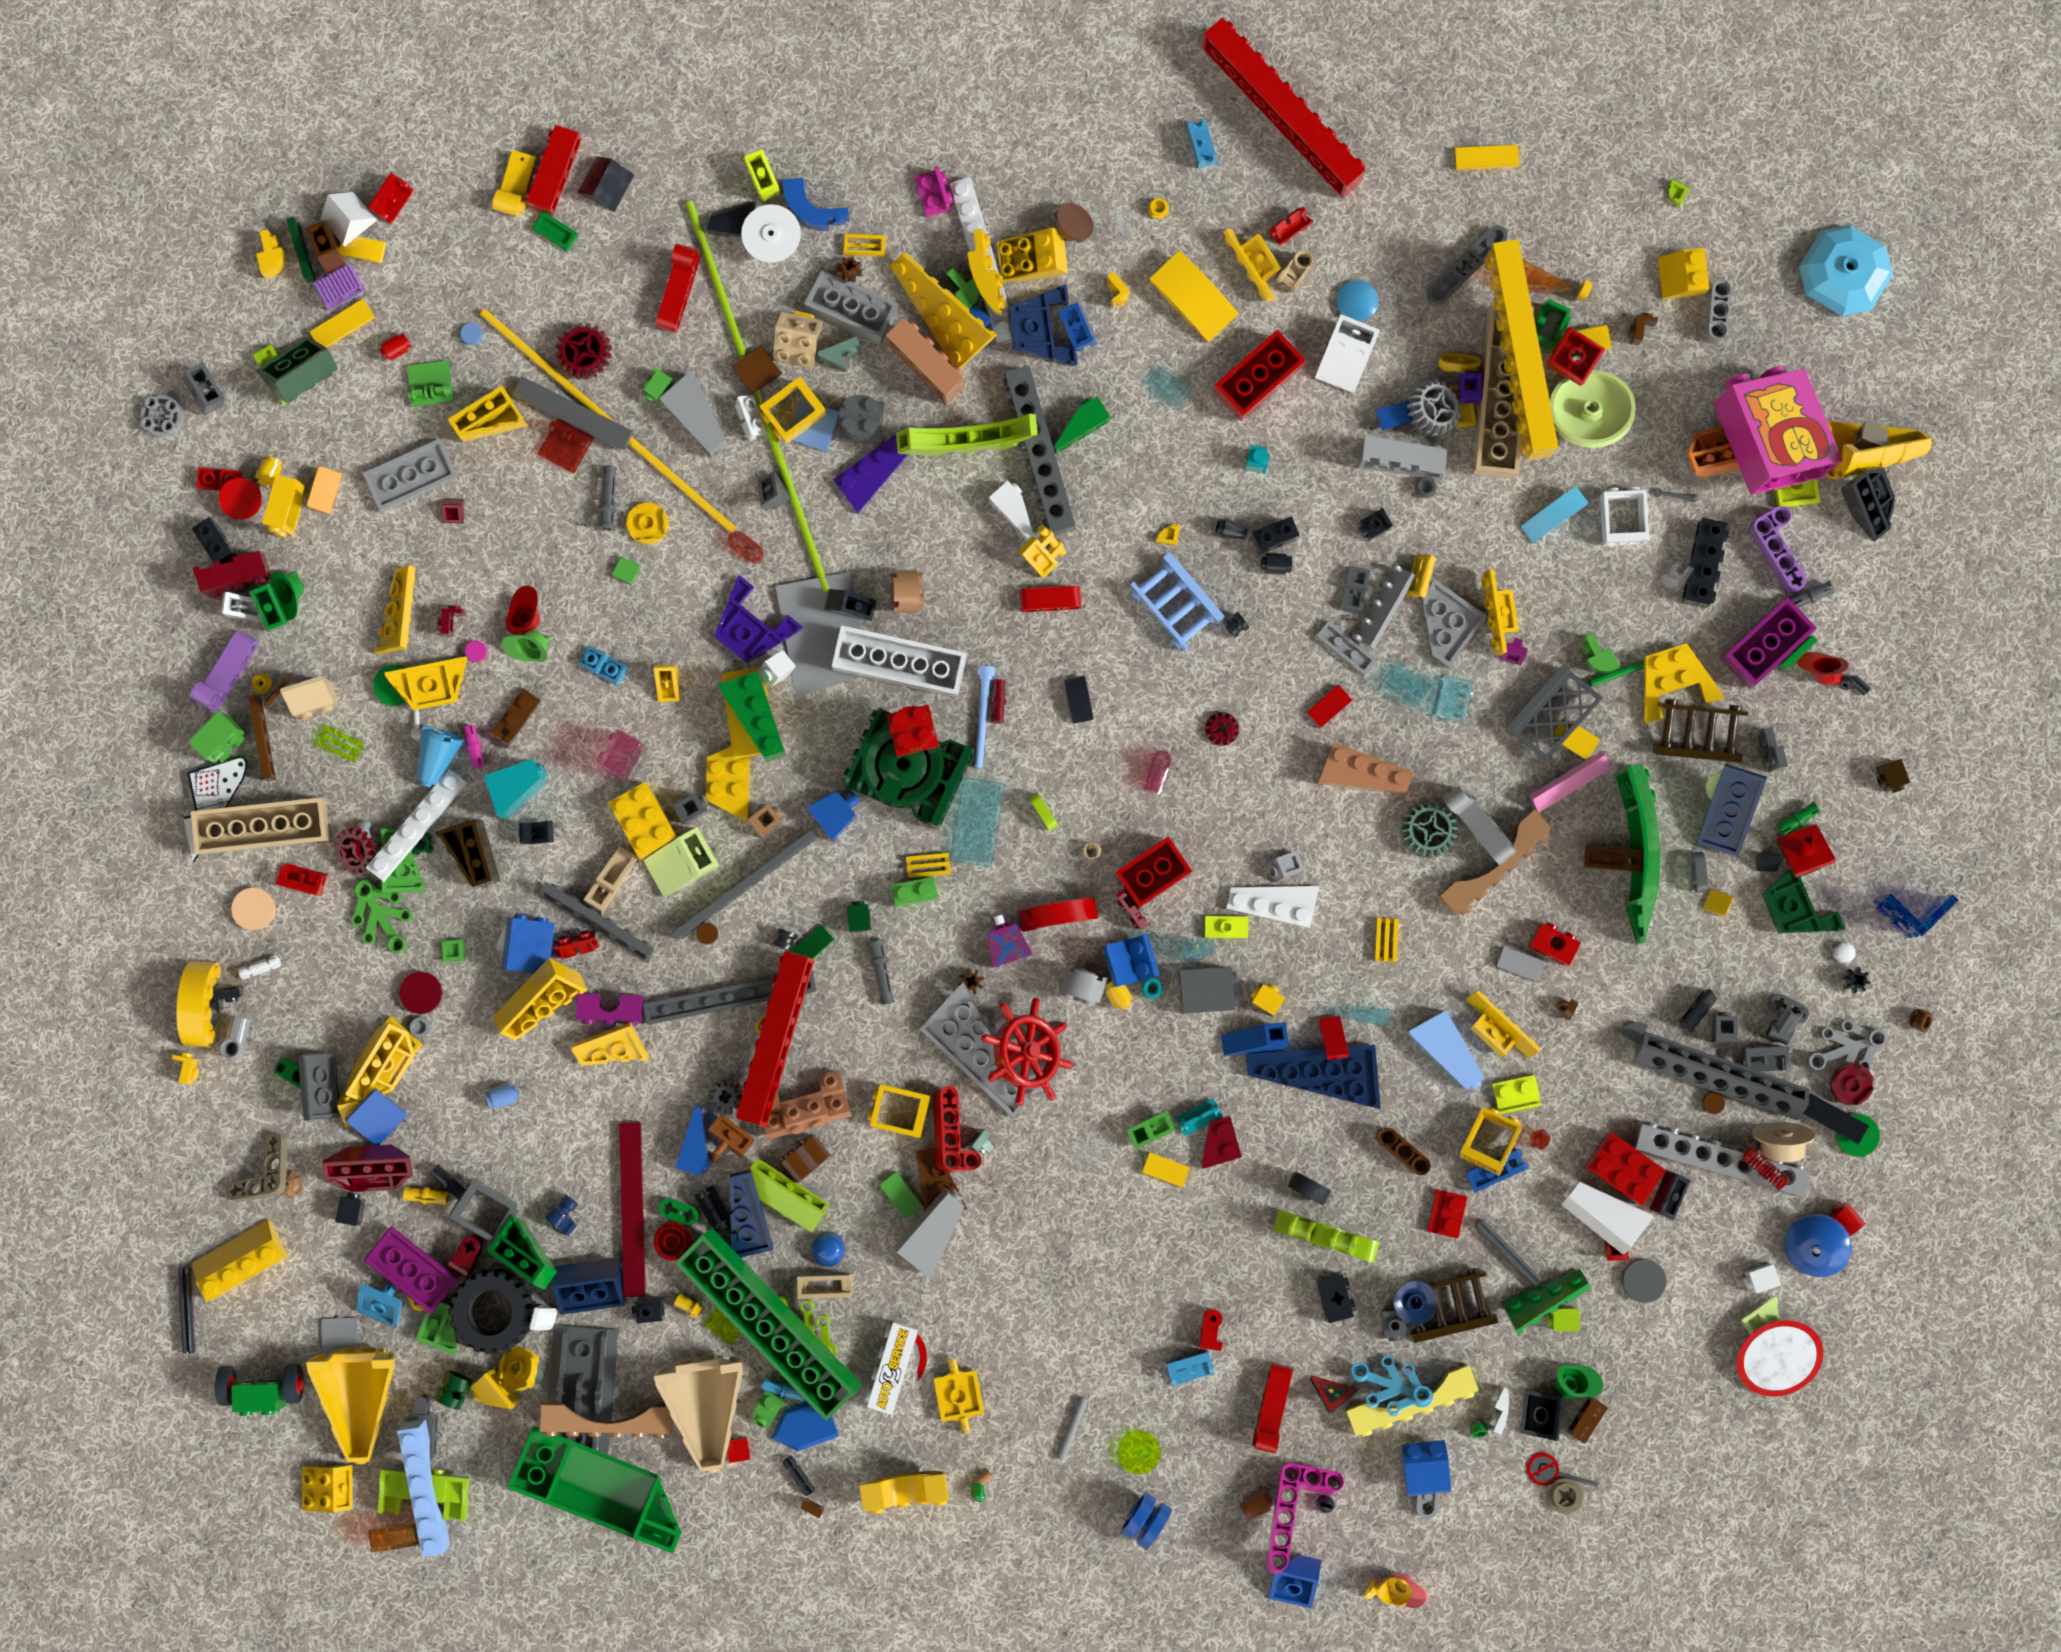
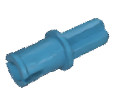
M768 1377L764 1378L762 1383L763 1390L779 1394L781 1398L785 1396L800 1402L803 1400V1397L794 1387L787 1383L788 1381L782 1382Z

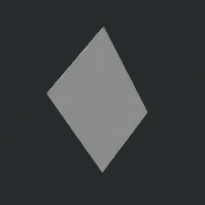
M851 572L825 576L829 589L846 590L854 593ZM819 578L775 586L782 621L789 615L803 626L800 632L786 640L788 656L796 666L792 671L796 698L859 677L834 671L832 669V662L841 625L861 629L860 619L824 610L828 592L823 593Z

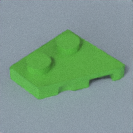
M442 1302L432 1315L426 1312L416 1340L455 1355L457 1353V1342L454 1335L456 1331L454 1327L451 1328L449 1321H452L451 1315H448V1309L452 1305Z

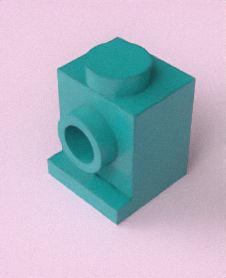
M1250 445L1245 470L1266 474L1270 453H1267L1266 447Z

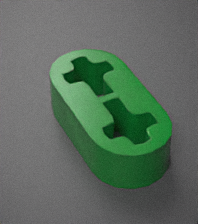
M673 1198L664 1199L659 1205V1212L662 1216L684 1225L695 1224L700 1216L696 1207ZM669 1202H672V1207L678 1209V1212L671 1211L667 1214L666 1209L663 1208L664 1204L667 1205ZM689 1210H692L695 1219H690L689 1222L686 1221V1216L680 1214L681 1211L689 1212Z

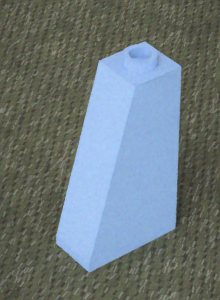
M1446 1010L1406 1031L1408 1036L1463 1089L1469 1088L1471 1091L1482 1085L1480 1081L1485 1078Z

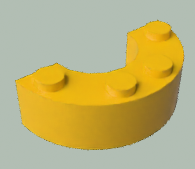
M190 961L182 973L177 996V1028L180 1040L186 1047L212 1048V1043H215L216 1032L213 1030V1025L210 1022L211 1008H209V1001L213 997V986L217 984V979L220 978L221 974L218 962Z
M944 1471L911 1472L883 1477L859 1485L863 1512L870 1511L871 1514L883 1513V1509L897 1505L898 1508L910 1506V1502H918V1505L934 1503V1506L946 1505L947 1501H949Z

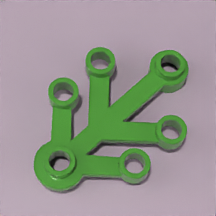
M370 880L359 881L354 888L358 902L355 914L351 917L352 924L362 926L365 923L363 913L366 903L371 908L366 932L362 935V941L369 945L376 941V935L374 934L377 922L379 921L390 939L388 942L389 950L393 953L404 952L407 942L403 937L397 935L386 915L409 922L413 918L412 911L379 905L375 898L388 899L391 903L398 904L402 900L401 893H397L398 900L393 901L391 896L394 893H382V890L376 889L375 884ZM365 886L369 888L367 894L362 893V889ZM405 911L409 913L408 919H403L402 917ZM360 916L362 919L359 924L355 923V917ZM371 934L373 937L370 942L366 941V935ZM397 941H401L402 947L400 949H397L395 947V943Z

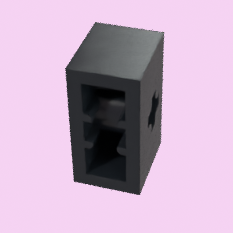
M1292 516L1255 530L1251 534L1258 555L1297 541L1300 537Z
M208 517L191 528L213 562L219 561L222 564L233 560L232 557L238 556L218 523L212 518Z
M1339 1273L1316 1279L1327 1323L1354 1317L1353 1311H1356L1353 1298L1349 1299L1347 1290H1350L1348 1278L1343 1277V1274ZM1334 1292H1337L1339 1295H1342V1298L1339 1299V1303H1336V1301L1331 1300V1298L1335 1296Z

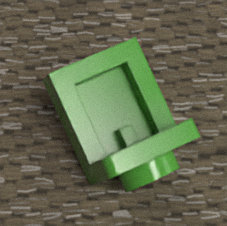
M765 1391L750 1419L758 1427L769 1429L785 1400L769 1391Z

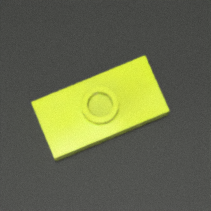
M1205 916V938H1248V917Z

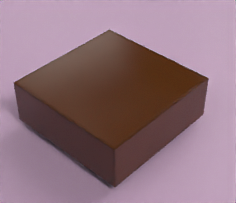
M805 1498L800 1507L817 1518H820L824 1511L823 1506L808 1498Z

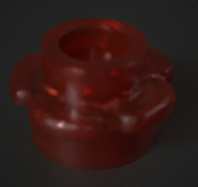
M1544 1129L1536 1130L1530 1137L1532 1141L1531 1146L1542 1150L1548 1146L1551 1138Z

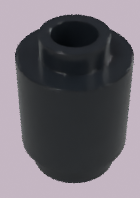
M1266 553L1265 557H1261V570H1264L1265 574L1274 575L1291 573L1292 556H1287V554Z

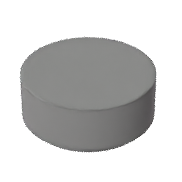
M416 1017L409 1024V1031L415 1038H425L431 1033V1022L425 1017Z

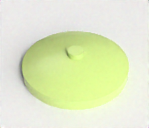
M1592 370L1582 386L1577 385L1568 378H1564L1556 386L1550 398L1555 430L1565 440L1582 447H1603L1618 441L1629 431L1635 417L1636 404L1630 388L1617 376L1604 371Z

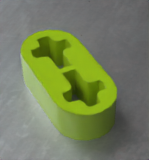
M1038 792L1029 796L1030 803L1047 829L1051 831L1058 827V823Z

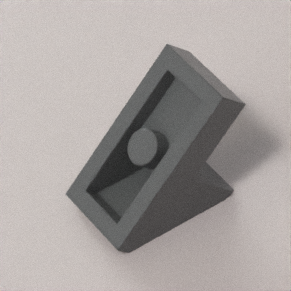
M772 471L757 482L760 504L765 511L771 508L777 509L791 499L775 471Z

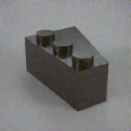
M473 819L435 832L447 847L446 849L449 854L456 860L457 866L472 887L482 888L500 882L483 820Z

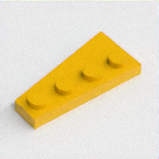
M406 565L395 569L389 591V596L392 598L388 605L385 606L383 615L387 617L384 627L379 629L378 636H381L379 646L374 648L373 653L383 655L407 648L409 624L411 621V604L413 601V585L415 582V567Z

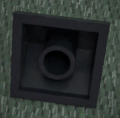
M597 156L577 193L615 212L634 174L611 158Z
M1526 1389L1520 1433L1559 1441L1564 1397L1556 1393Z

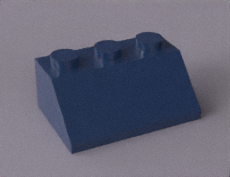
M617 1257L554 1266L557 1272L552 1278V1289L561 1315L625 1306L622 1274Z

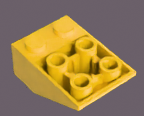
M1048 228L997 241L999 269L1003 283L1053 278L1068 274L1064 237L1055 228Z

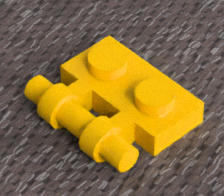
M1041 525L1037 529L1040 533V538L1037 540L1032 536L1018 552L1042 578H1045L1058 564L1054 558L1057 555L1064 556L1066 550L1063 548V543L1054 538V533L1049 528ZM1047 544L1050 545L1048 550L1045 549Z

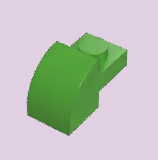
M952 268L946 274L948 281L957 289L954 296L970 311L978 304L979 300L978 288L974 278L966 283V277L960 271L956 272Z
M1593 633L1582 639V649L1586 655L1589 654L1591 657L1584 661V664L1591 671L1605 674L1620 667L1610 648L1602 652Z
M1166 1110L1130 1127L1126 1131L1136 1150L1176 1131V1128Z

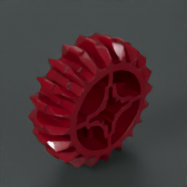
M578 323V329L571 325V332L568 333L567 330H563L565 338L558 337L562 344L555 345V348L559 350L555 353V356L560 358L557 363L559 366H563V372L569 371L568 375L570 377L576 374V378L581 380L584 374L585 379L589 380V374L592 373L594 378H597L596 371L599 370L601 373H604L602 365H610L605 360L612 358V355L609 353L612 350V346L607 345L610 339L605 337L606 333L603 330L599 332L598 326H594L591 329L590 323H587L585 328H583L581 323ZM588 336L585 337L581 342L574 341L579 337ZM594 339L600 344L599 355L592 351ZM568 348L575 352L573 364L568 360ZM585 349H587V351L589 352V353H584V352H583V353L581 354L579 350H585ZM586 361H593V363L588 366H582Z

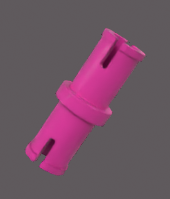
M476 725L462 727L467 745L465 750L469 753L472 769L486 766L481 751L483 746L482 743H479Z

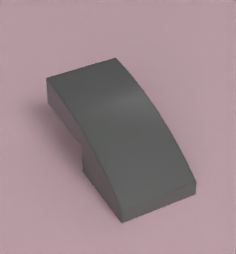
M1349 566L1340 611L1361 615L1370 570Z

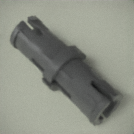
M1827 581L1814 588H1806V591L1789 597V599L1799 608L1808 603L1814 604L1818 599L1834 594V588L1831 589L1832 584L1830 581Z

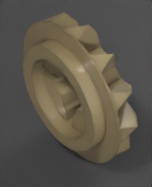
M1569 1478L1558 1479L1551 1484L1548 1491V1502L1557 1512L1570 1514L1581 1506L1583 1492L1579 1484ZM1570 1490L1568 1495L1571 1497L1572 1502L1566 1499L1561 1501L1562 1496L1558 1491L1567 1492Z

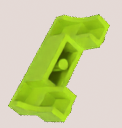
M383 1468L380 1471L377 1513L390 1512L400 1515L403 1509V1500H411L405 1470ZM431 1469L437 1503H444L443 1520L458 1519L460 1522H465L469 1506L470 1477L450 1475L449 1473H444V1469Z

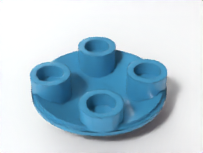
M1354 280L1340 288L1336 298V305L1342 315L1361 322L1369 319L1376 312L1378 295L1369 283Z

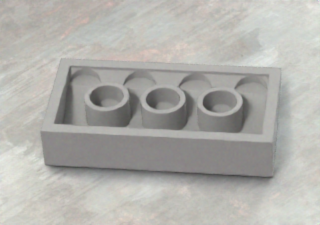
M821 270L804 303V312L813 314L814 317L881 345L895 315L898 303L848 281L844 283L843 279Z

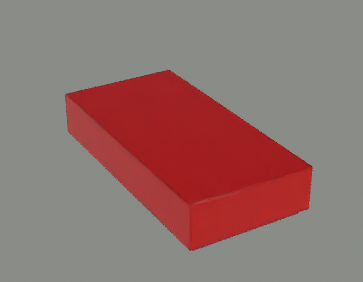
M1338 684L1306 713L1321 729L1353 700Z
M1334 1016L1319 1019L1327 1060L1349 1057L1341 1017Z

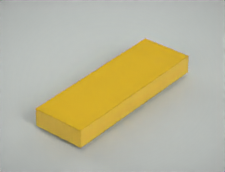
M1518 145L1458 147L1454 150L1456 170L1514 168L1520 165Z
M361 299L311 330L310 334L316 342L328 348L376 317L366 301Z

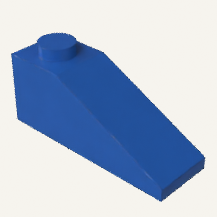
M697 1105L695 1106L675 1168L701 1176L703 1172H708L711 1160H708L709 1150L703 1110L701 1106Z

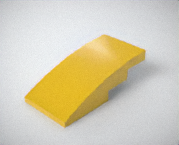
M1180 250L1172 255L1148 278L1172 308L1177 310L1206 342H1210L1239 314L1214 284Z
M760 667L721 673L722 683L756 672ZM761 678L762 683H763V686H764V689H765V692H766V695H767V698H768V701H769V696H768V691H767L766 682ZM725 699L734 759L761 755Z

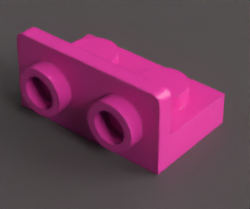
M936 166L934 171L914 176L926 217L951 211L950 204L953 203L951 192H946L944 184H947V179L944 171L940 172L939 167Z

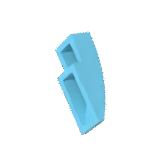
M1575 486L1520 527L1533 544L1584 508L1588 501L1577 486Z

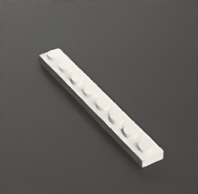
M966 177L950 183V187L969 250L976 251L973 230L983 229L986 235L987 230L970 177ZM988 247V255H991L993 261V268H990V270L995 269L999 273L992 247ZM1004 287L1000 288L1001 296H1004L1005 299L1003 315L999 316L985 301L993 331L997 334L995 338L998 343L1011 339L1007 312L1009 304Z

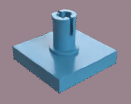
M389 1281L384 1283L381 1291L362 1284L358 1291L357 1312L397 1328L401 1318L402 1300L392 1296L398 1288L393 1284L390 1287L391 1282Z

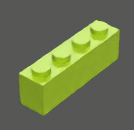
M757 1158L749 1169L752 1170L760 1200L765 1205L774 1208L784 1217L790 1218L799 1224L800 1227L812 1233L820 1223L830 1204Z

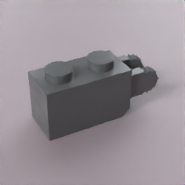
M423 1395L414 1400L413 1412L408 1414L405 1422L426 1419L430 1438V1459L432 1460L436 1457L438 1416L435 1413H430L431 1401L429 1397Z

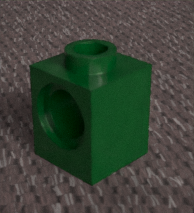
M864 901L851 902L852 906H847L849 932L872 931L869 904H864Z

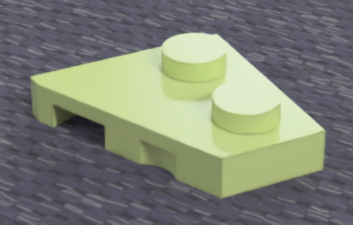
M1773 1296L1740 1319L1749 1334H1752L1763 1325L1781 1320L1776 1296Z

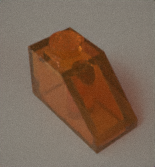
M415 1522L383 1525L368 1530L371 1552L390 1551L420 1545Z

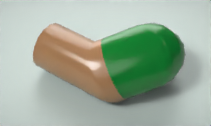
M988 1469L972 1481L971 1496L979 1503L986 1499L984 1492L985 1484L994 1478Z

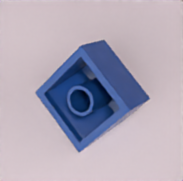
M1445 1440L1401 1444L1400 1457L1407 1496L1451 1492L1449 1459Z

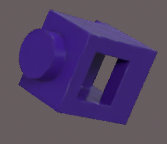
M1469 370L1459 375L1458 404L1480 403L1482 400V373ZM1470 385L1472 390H1466L1465 386Z

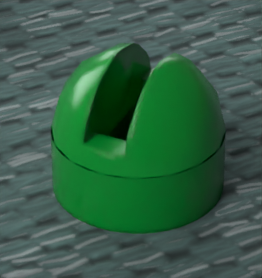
M1479 1420V1423L1475 1424V1421H1473L1470 1425L1471 1437L1481 1438L1488 1435L1486 1423Z

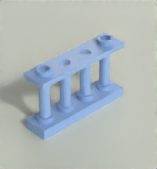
M1169 552L1163 557V568L1140 587L1135 582L1131 583L1130 588L1132 590L1130 594L1137 602L1139 600L1143 602L1171 635L1173 645L1178 650L1182 648L1185 652L1189 648L1186 643L1187 640L1209 622H1215L1218 625L1224 620L1225 616ZM1173 573L1178 579L1177 583L1152 603L1145 593L1167 574L1171 575ZM1187 589L1192 595L1190 600L1169 618L1165 619L1158 609L1181 590L1185 591ZM1195 606H1201L1206 611L1203 613L1204 616L1183 634L1179 635L1172 625Z

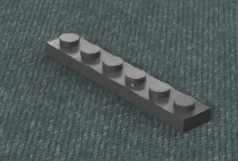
M547 882L543 884L540 890L542 898L645 962H650L655 949L652 948L649 942L641 941L634 937V934L628 929H621L616 926L612 919L600 916L594 908L584 906L575 896L566 895L557 885H550Z

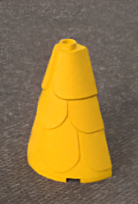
M1827 420L1843 461L1825 476L1830 479H1844L1858 475L1864 469L1884 468L1892 464H1901L1926 455L1931 449L1932 438L1922 430L1880 426L1889 430L1887 437L1889 440L1888 445L1858 450L1852 444L1855 431L1862 425L1861 423Z
M362 1346L333 1350V1353L325 1357V1354L322 1353L306 1362L307 1372L332 1425L331 1430L347 1462H355V1464L369 1462L373 1456L382 1426L381 1418L388 1399V1390L395 1369L394 1353L390 1351L387 1354L386 1350L380 1347Z

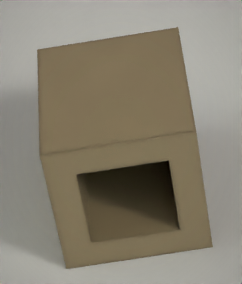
M1865 421L1855 431L1852 445L1858 450L1887 446L1889 443L1887 439L1889 430Z

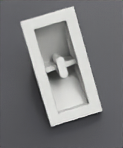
M224 592L221 614L228 618L261 621L254 604L255 601L252 598Z

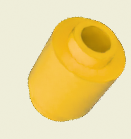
M266 455V458L262 459L254 477L258 480L257 484L265 488L273 486L275 475H280L283 462Z
M1113 981L1105 986V994L1115 1010L1120 1008L1122 1011L1132 1005L1130 1000L1133 997L1126 985L1115 987Z

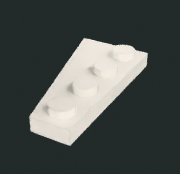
M1319 886L1230 888L1226 909L1310 928Z

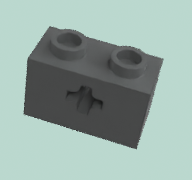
M203 362L184 371L182 380L204 416L223 407L225 398Z

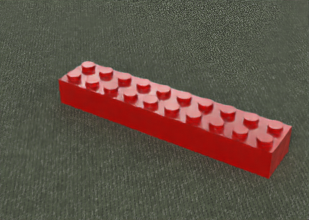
M1222 17L1203 34L1201 48L1342 199L1362 182L1366 171L1364 163L1359 158L1355 159L1349 147L1337 140L1335 132L1330 127L1326 128L1321 123L1320 116L1316 112L1312 113L1307 108L1306 101L1293 93L1291 85L1286 81L1283 82L1278 77L1279 74L1272 66L1269 67L1264 62L1265 59L1258 51L1255 52L1250 47V42L1247 38L1240 36L1230 21H1226Z

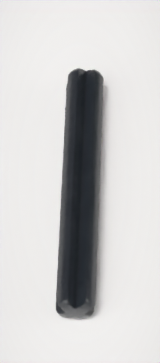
M181 1267L178 1268L182 1353L191 1354L195 1352L191 1268Z

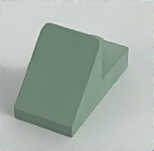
M857 336L819 351L818 356L820 361L848 372L842 356L851 357L857 354L861 346Z

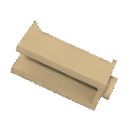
M852 1274L800 1275L797 1277V1281H794V1294L798 1295V1299L851 1297ZM841 1280L842 1291L808 1292V1281Z

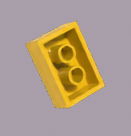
M646 781L608 802L639 859L644 860L678 838L653 790Z

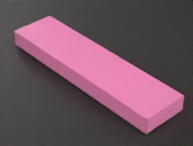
M1602 751L1529 795L1534 809L1540 813L1610 770L1606 755Z

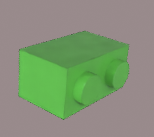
M934 877L892 885L895 906L897 908L939 900Z

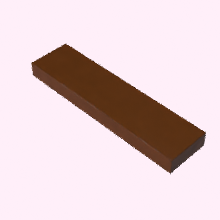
M257 695L248 696L262 778L266 781H273L276 779L262 698Z

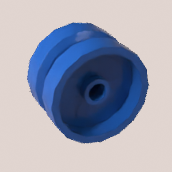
M1145 1492L1133 1506L1120 1531L1122 1535L1129 1539L1134 1538L1139 1532L1137 1544L1145 1550L1149 1549L1154 1543L1172 1512V1508L1164 1503L1158 1504L1153 1510L1156 1499L1148 1492Z

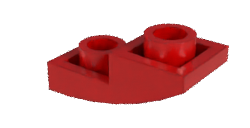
M198 467L196 489L220 491L225 482L232 478L242 477L243 472Z

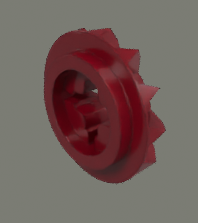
M1226 712L1213 714L1205 725L1207 738L1218 746L1231 744L1239 733L1238 721L1232 714ZM1218 720L1223 726L1231 725L1226 729L1227 737L1222 732L1214 733L1219 728Z

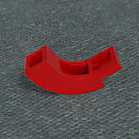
M1095 898L1052 903L1019 911L1022 932L1098 919Z

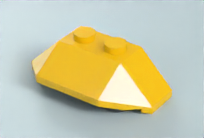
M390 1022L375 1030L353 1066L345 1095L361 1102L374 1087L383 1094L394 1090L415 1056L408 1030Z

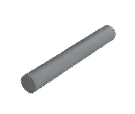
M1080 1396L1057 1455L1059 1460L1065 1461L1087 1405V1398Z

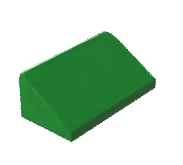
M820 925L790 952L814 960L835 939Z

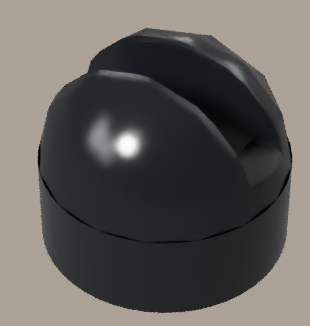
M1322 1495L1317 1500V1508L1322 1513H1330L1335 1506L1334 1500L1328 1495ZM1321 1501L1330 1504L1331 1508L1320 1505Z

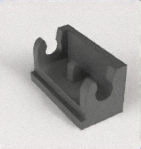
M1789 1046L1741 1049L1742 1066L1759 1072L1787 1070V1068H1790Z

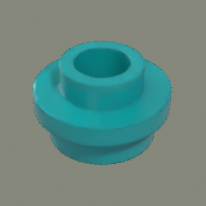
M1156 978L1146 979L1141 986L1142 994L1148 999L1158 998L1163 990L1161 982ZM1150 984L1156 987V991L1153 993L1148 991Z

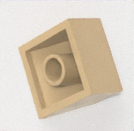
M322 676L280 689L292 716L300 718V720L310 719L317 712H321V714L332 712L333 707L339 706L332 682Z

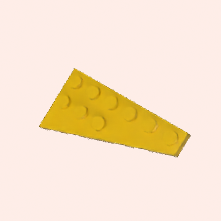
M907 252L901 254L890 265L943 352L949 358L952 366L956 365L959 369H962L997 336L993 330L989 331L984 326V322L981 319H976L971 315L969 309L950 291L939 286V281L934 277L928 276L924 272V268Z

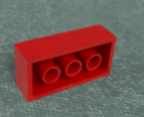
M1277 329L1214 385L1213 392L1242 422L1303 368L1306 360Z

